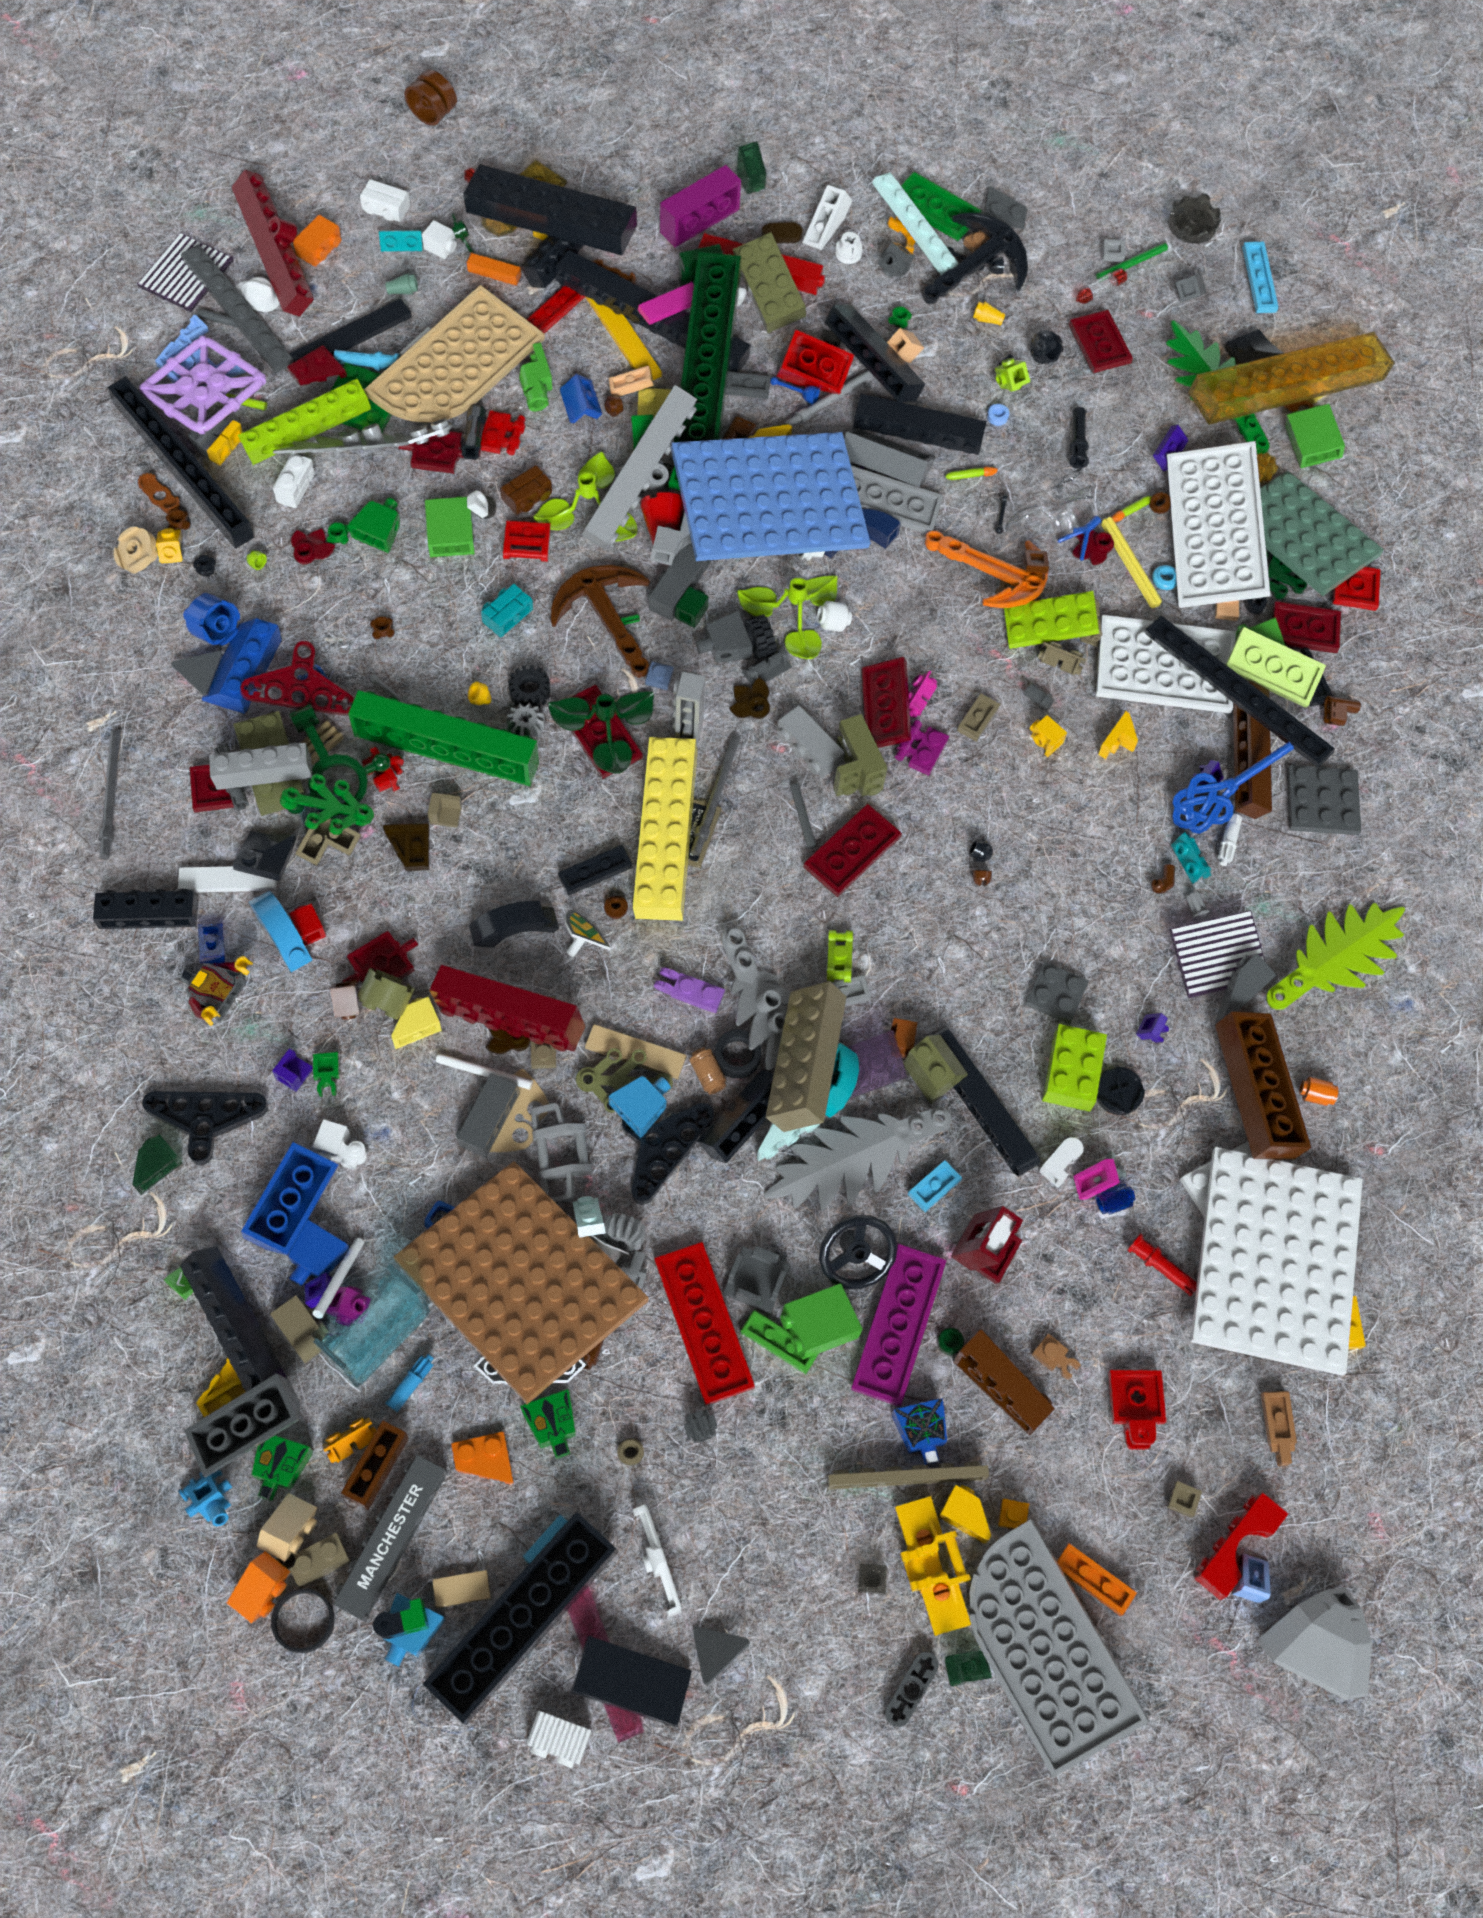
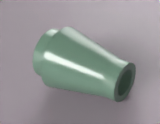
M407 273L385 282L388 295H413L414 292L418 291L415 274L410 275Z

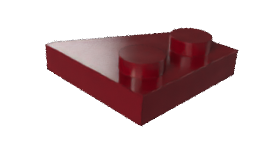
M323 345L287 366L288 372L300 386L311 384L312 382L327 381V377L339 375L340 378L347 376L345 369Z

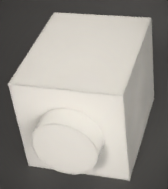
M434 220L422 233L424 249L443 259H446L456 248L457 242L452 229Z

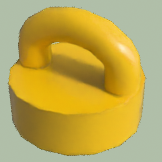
M474 682L469 687L468 700L471 704L481 706L491 703V694L485 683Z

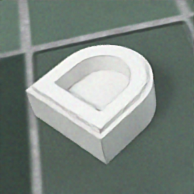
M477 490L468 494L467 508L481 518L487 516L488 502L486 497Z

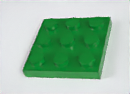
M345 363L343 368L347 376L345 378L338 376L331 391L355 379H358L364 390L381 374ZM368 398L371 410L341 424L362 430L366 426L377 423L383 433L392 414L386 412Z

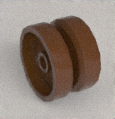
M431 69L423 71L404 92L405 101L412 113L420 121L431 126L439 124L445 115L450 113L457 104L456 93L449 81L443 75Z

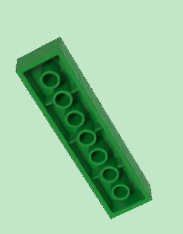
M358 690L348 713L354 737L529 787L539 765L537 740L530 736H519L505 729L491 728L484 723L469 722L459 716H448L441 711L427 710L417 704L409 705L395 698L378 696L371 691L363 692Z

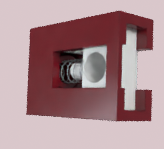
M1004 1206L974 1214L954 1249L951 1258L970 1271L976 1270L993 1283H1000L1023 1241L1014 1235L1021 1226L1023 1219Z

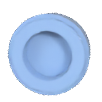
M993 404L989 407L987 419L991 424L1001 426L1008 421L1009 410L1005 405Z

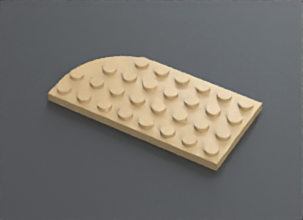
M480 285L366 387L364 392L379 407L401 419L422 423H431L441 419L448 420L464 413L470 406L476 404L533 351V344L540 343L545 339V334Z

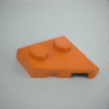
M504 1431L451 1443L457 1472L473 1474L481 1478L505 1482V1484L509 1485L514 1484Z

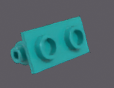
M421 230L379 231L381 252L423 251Z
M1184 832L1171 844L1192 884H1195L1201 877L1206 879L1212 875L1210 872L1212 869L1207 864L1205 858L1199 857L1201 851L1194 837Z

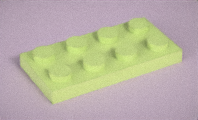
M1245 627L1241 629L1226 662L1228 667L1245 680L1251 681L1305 708L1309 706L1326 665Z

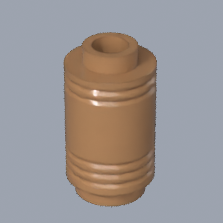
M704 1047L695 1050L692 1053L693 1057L689 1061L704 1091L711 1095L723 1090L727 1086L725 1083L727 1080L712 1050H706Z

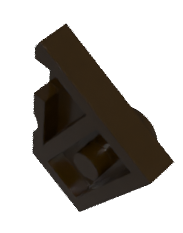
M429 823L383 825V831L405 871L430 870Z

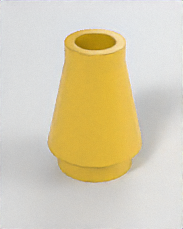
M978 301L973 314V318L977 319V322L1000 326L1005 317V313L985 301Z

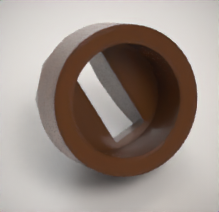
M973 870V881L977 886H981L982 883L983 886H987L991 882L992 871Z

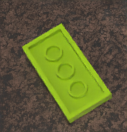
M1094 591L1036 600L1026 605L1004 608L1009 649L1100 634Z

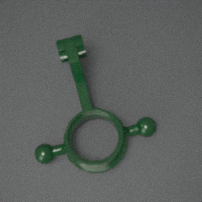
M309 704L289 714L298 733L306 731L320 758V761L312 769V776L314 774L322 775L326 770L335 766H346L354 770L360 781L359 790L354 798L361 803L367 793V775L374 771L384 772L389 769L391 764L390 758L382 753L377 754L373 757L371 763L362 767L357 760L348 755L334 754L329 756L314 728L320 722L311 705ZM309 778L308 788L310 793L305 796L324 800L317 790L311 788V778ZM299 804L295 809L287 810L291 814H300L304 810L305 805Z

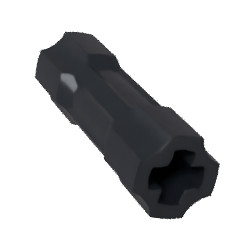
M472 405L468 408L465 435L461 446V455L466 460H476L480 457L483 428L486 422V409L482 405Z

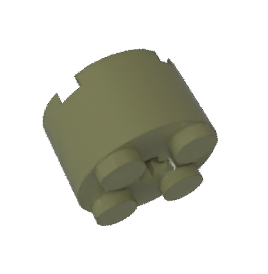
M369 968L357 996L364 1007L374 1011L378 1007L385 1011L384 1014L388 1017L398 1020L399 1016L403 1015L415 987L409 983L407 986L401 984V979L380 970L375 972L372 968Z

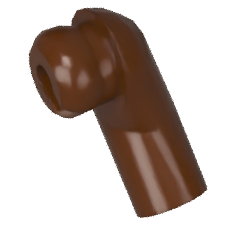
M1172 864L1163 866V877L1157 881L1154 879L1151 882L1153 892L1163 894L1174 887L1175 866Z

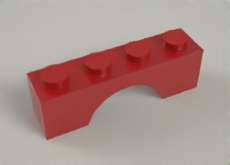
M1263 1492L1256 1497L1251 1495L1242 1506L1245 1509L1241 1517L1236 1515L1227 1526L1230 1530L1225 1538L1220 1536L1211 1548L1214 1550V1553L1209 1559L1204 1557L1196 1567L1199 1573L1194 1579L1219 1600L1227 1598L1242 1578L1236 1563V1549L1239 1542L1249 1535H1257L1264 1538L1274 1535L1288 1516L1284 1509Z

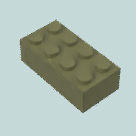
M771 232L732 249L733 255L741 256L742 279L767 333L806 317L804 302Z
M279 711L233 723L241 751L243 749H261L267 746L289 745ZM301 780L252 785L261 816L286 809L280 804V796L283 790L287 788H296L301 795H305Z

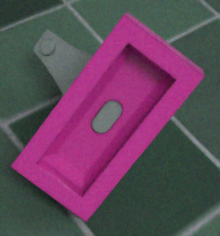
M1113 1151L1107 1153L1105 1160L1073 1176L1079 1200H1087L1119 1184L1120 1180L1126 1178L1125 1170L1117 1169L1115 1166V1153Z

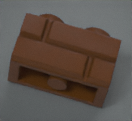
M535 465L500 487L501 498L517 516L522 512L530 511L533 505L540 500H547L552 493V483L543 474L542 470Z

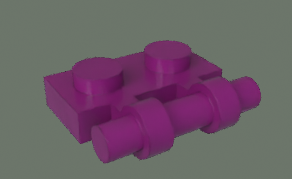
M915 720L911 725V740L899 743L896 748L895 759L903 761L906 756L911 759L908 767L929 776L950 736L931 727H928L926 733L920 731L922 722ZM914 740L920 743L917 749L911 747Z

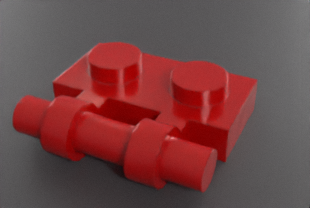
M490 410L482 434L481 450L501 454L502 448H507L506 453L514 455L521 443L519 440L520 436L525 431L526 418L519 415L516 421L511 422V414ZM507 432L512 433L511 437L506 438Z

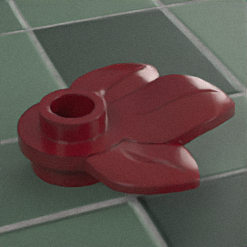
M323 529L316 530L307 536L303 532L296 530L291 537V544L295 549L293 552L294 559L300 564H310L315 559H325L335 549L334 544L326 543Z
M1092 530L1089 533L1084 560L1090 559L1092 565L1102 564L1107 559V553L1111 552L1114 547L1112 536L1106 532L1098 534L1095 530ZM1083 533L1076 536L1080 543L1072 552V555L1080 559L1084 539Z

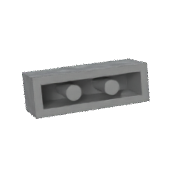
M800 705L778 720L777 734L779 738L792 747L797 757H802L807 762L809 769L814 774L817 773L823 779L843 764L845 752Z

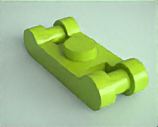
M829 930L827 981L844 980V982L851 983L853 931L846 930V933H837L836 930ZM836 942H845V945H836Z

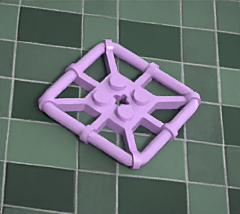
M204 335L189 344L175 357L167 359L164 366L146 379L144 383L140 384L139 392L147 400L162 409L168 417L175 418L189 429L199 432V434H206V431L215 427L231 412L239 410L240 405L266 383V376L259 369L243 360L237 352H231L215 340ZM208 347L227 360L217 368L208 363ZM201 348L200 363L190 371L180 365ZM237 365L252 376L229 378L225 374ZM172 370L182 376L175 383L155 385ZM247 387L234 399L225 396L232 388ZM178 394L181 398L174 404H168L157 395ZM217 401L222 403L224 407L206 421L207 409ZM190 403L199 409L197 423L181 412Z

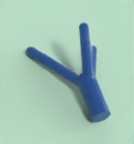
M1095 516L1084 526L1074 528L1072 533L1059 538L1058 542L1061 543L1083 533L1084 539L1080 554V560L1083 561L1089 533L1101 523L1100 517Z

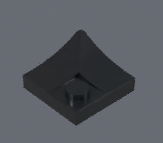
M1260 329L1227 341L1224 345V349L1229 356L1235 358V364L1243 376L1247 375L1248 378L1267 370L1286 356L1283 351L1275 347L1265 337Z
M250 831L233 862V870L280 881L290 859L296 841V834H265Z

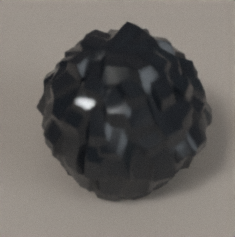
M1040 330L1036 333L1030 344V352L1034 361L1041 364L1056 362L1064 351L1061 337L1049 330Z

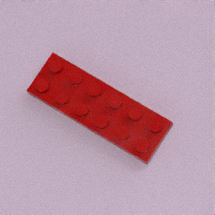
M703 1242L654 1258L705 1406L755 1389V1384Z

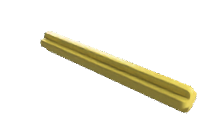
M1112 517L1105 518L1101 526L1106 533L1112 536L1114 548L1151 608L1160 606L1162 599Z

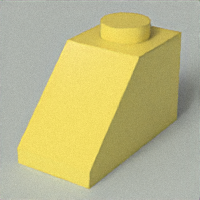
M429 997L416 998L407 1005L391 1035L395 1049L442 1031Z

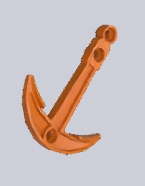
M929 531L926 534L925 545L928 550H938L939 553L946 555L950 560L965 562L1015 587L1013 590L1008 587L994 596L983 599L982 604L984 606L1012 608L1026 605L1036 599L1046 586L1048 573L1026 572L1021 568L970 548L969 545L952 537L943 536L938 531ZM1029 540L1025 541L1026 550L1040 551Z

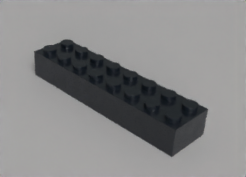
M479 164L463 193L466 213L621 256L637 227V211L635 206Z
M576 1511L426 1679L423 1685L462 1724L468 1725L619 1553L617 1548Z

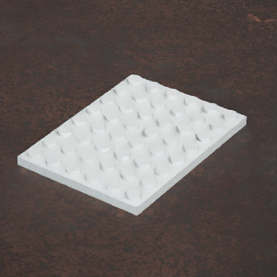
M1215 1147L1212 1150L1190 1342L1342 1376L1345 1375L1347 1372L1363 1179L1274 1159H1253L1251 1154Z

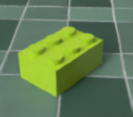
M1063 1024L1058 1025L1053 1036L1042 1098L1043 1102L1091 1112L1097 1099L1107 1034Z

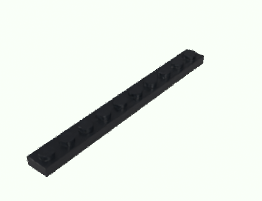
M1162 615L1145 629V635L1285 743L1290 742L1295 751L1317 768L1334 754L1335 748Z

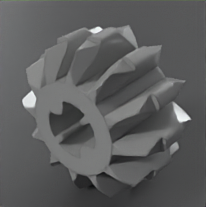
M519 703L518 709L511 707L510 714L506 716V728L515 735L540 738L541 731L545 729V717L543 713H540L538 706L532 708L531 704L528 703L526 707H523Z
M615 1213L612 1216H608L604 1222L605 1233H602V1240L607 1242L608 1245L625 1252L626 1250L635 1252V1250L640 1249L644 1242L646 1226L639 1219H634L632 1216H626L624 1213L621 1215Z

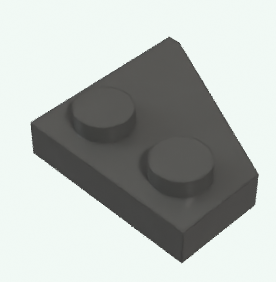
M989 187L985 215L994 216L1010 227L1024 229L1027 207L993 187Z

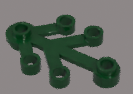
M1273 555L1268 567V577L1292 586L1291 588L1294 593L1302 594L1307 588V583L1303 579H1296L1287 575L1286 573L1293 571L1285 564L1279 565L1280 560ZM1269 581L1270 591L1273 592V596L1280 600L1284 599L1288 593V588L1283 584L1278 585Z

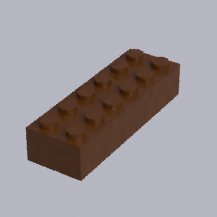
M1231 1011L1215 1024L1253 1159L1294 1160L1312 1147L1272 1015L1269 1013Z

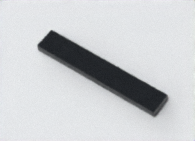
M400 298L289 353L294 363L323 345L334 357L335 350L346 351L412 318L411 311Z

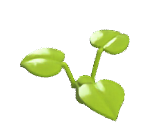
M600 452L592 457L579 471V488L575 490L576 494L571 507L563 499L549 500L533 516L534 520L537 523H551V530H563L574 522V515L571 512L576 508L579 495L586 499L595 497L600 506L601 499L597 488L608 487L615 479V471L604 454ZM629 513L627 514L630 518L625 526L621 527L619 525L616 533L619 535L615 542L628 540L637 535V524Z
M837 575L822 576L809 580L794 578L790 581L789 589L784 590V594L778 601L776 594L771 589L765 587L738 590V599L744 610L752 616L756 617L764 614L765 617H769L773 613V607H779L788 596L792 604L798 605V632H791L786 636L785 648L796 657L814 659L821 651L822 642L820 636L814 630L802 631V604L805 600L809 599L816 606H823L826 601L834 602L837 597L838 577Z

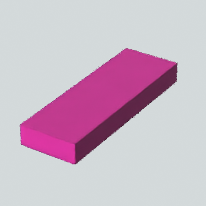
M691 282L638 305V311L649 325L691 307L694 284Z

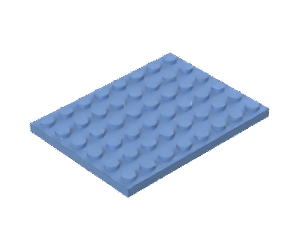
M842 432L672 443V456L696 561L869 548L870 539Z

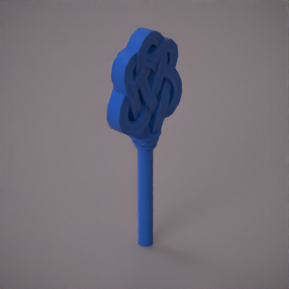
M1287 742L1235 778L1225 779L1220 783H1217L1216 779L1210 774H1197L1190 780L1188 788L1179 791L1173 797V823L1179 828L1189 829L1192 833L1200 834L1207 831L1212 824L1221 825L1228 822L1233 815V805L1229 797L1237 791L1239 785L1294 750L1293 745ZM1200 781L1208 782V785L1197 786ZM1227 788L1221 796L1216 795L1217 791ZM1209 792L1207 796L1194 798V794ZM1186 797V800L1180 803L1181 799ZM1216 803L1210 815H1206L1212 804ZM1203 804L1198 812L1194 811L1195 805ZM1223 807H1225V813H1224V815L1221 816V817H1218V815H1219V813L1221 812V810L1223 809ZM1180 814L1185 816L1186 821L1180 819ZM1199 822H1204L1202 825L1196 826Z

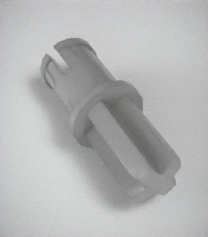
M1193 892L1186 896V900L1194 915L1192 919L1197 924L1211 921L1209 916L1211 912L1206 909L1200 893ZM1212 924L1208 926L1199 927L1200 931L1206 930V928L1211 929L1215 927ZM1216 931V932H1212L1211 935H1212V936L1216 935V934H1217V931ZM1203 934L1202 937H1209V934Z

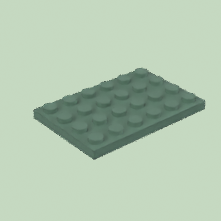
M1288 470L1260 488L1266 549L1320 595H1326L1382 555L1383 548Z

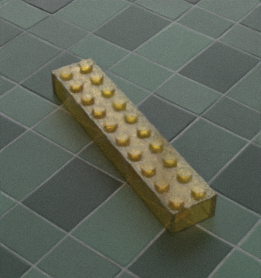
M1370 332L1198 374L1188 393L1208 425L1384 381L1395 362L1375 332Z

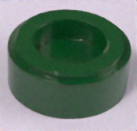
M946 1328L940 1333L937 1344L940 1351L944 1354L955 1355L962 1349L964 1337L959 1330Z

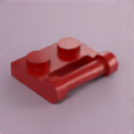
M506 521L503 559L510 560L511 557L541 559V562H548L551 523ZM511 545L538 546L542 548L541 550L511 549Z

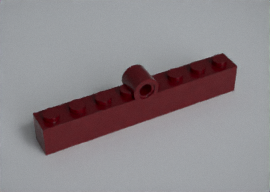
M244 170L231 188L283 312L300 317L313 302L314 298L298 263L297 256L290 244L296 238L297 226L293 222L279 218L263 177L259 173Z

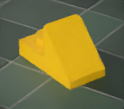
M1125 711L1105 739L1099 751V756L1107 759L1111 752L1113 754L1116 753L1120 745L1132 752L1135 750L1138 739L1129 712Z

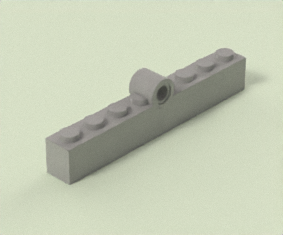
M674 385L586 526L582 536L604 550L608 544L612 546L619 535L616 533L619 525L624 527L630 518L627 514L629 509L633 508L635 510L640 502L641 497L638 495L641 490L659 491L663 488L669 473L667 468L662 465L664 462L660 459L664 453L669 455L673 438L675 436L680 437L686 427L683 425V422L686 418L690 420L697 410L694 407L697 401L695 397ZM652 475L658 476L659 480L654 479Z

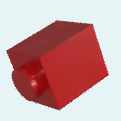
M312 904L298 906L293 912L289 913L293 925L303 940L304 946L326 937L323 926Z

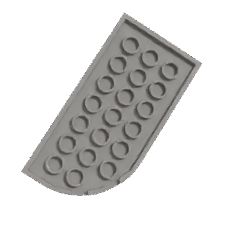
M1030 1519L998 1539L984 1554L971 1582L969 1593L971 1626L982 1653L1054 1778L1149 1723L1150 1720L1033 1520Z

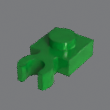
M338 1052L313 1054V1078L315 1081L321 1080L317 1085V1092L320 1097H323V1089L325 1087H331L333 1096L337 1094V1087L333 1079H340Z

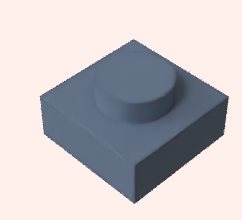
M652 661L646 677V685L668 690L674 667Z

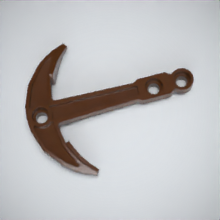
M614 565L592 566L575 573L561 585L553 600L551 607L552 627H556L562 616L571 609L573 601L581 596H585L615 641L616 648L624 662L630 666L632 675L638 678L647 675L649 670L648 661L642 657V651L633 636L627 632L603 587L618 583V587L649 586L650 580L632 569Z

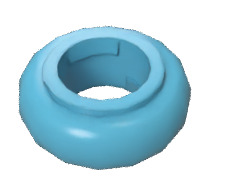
M1168 565L1157 567L1152 574L1154 585L1161 590L1175 588L1177 586L1176 569ZM1161 575H1167L1171 580H1163Z

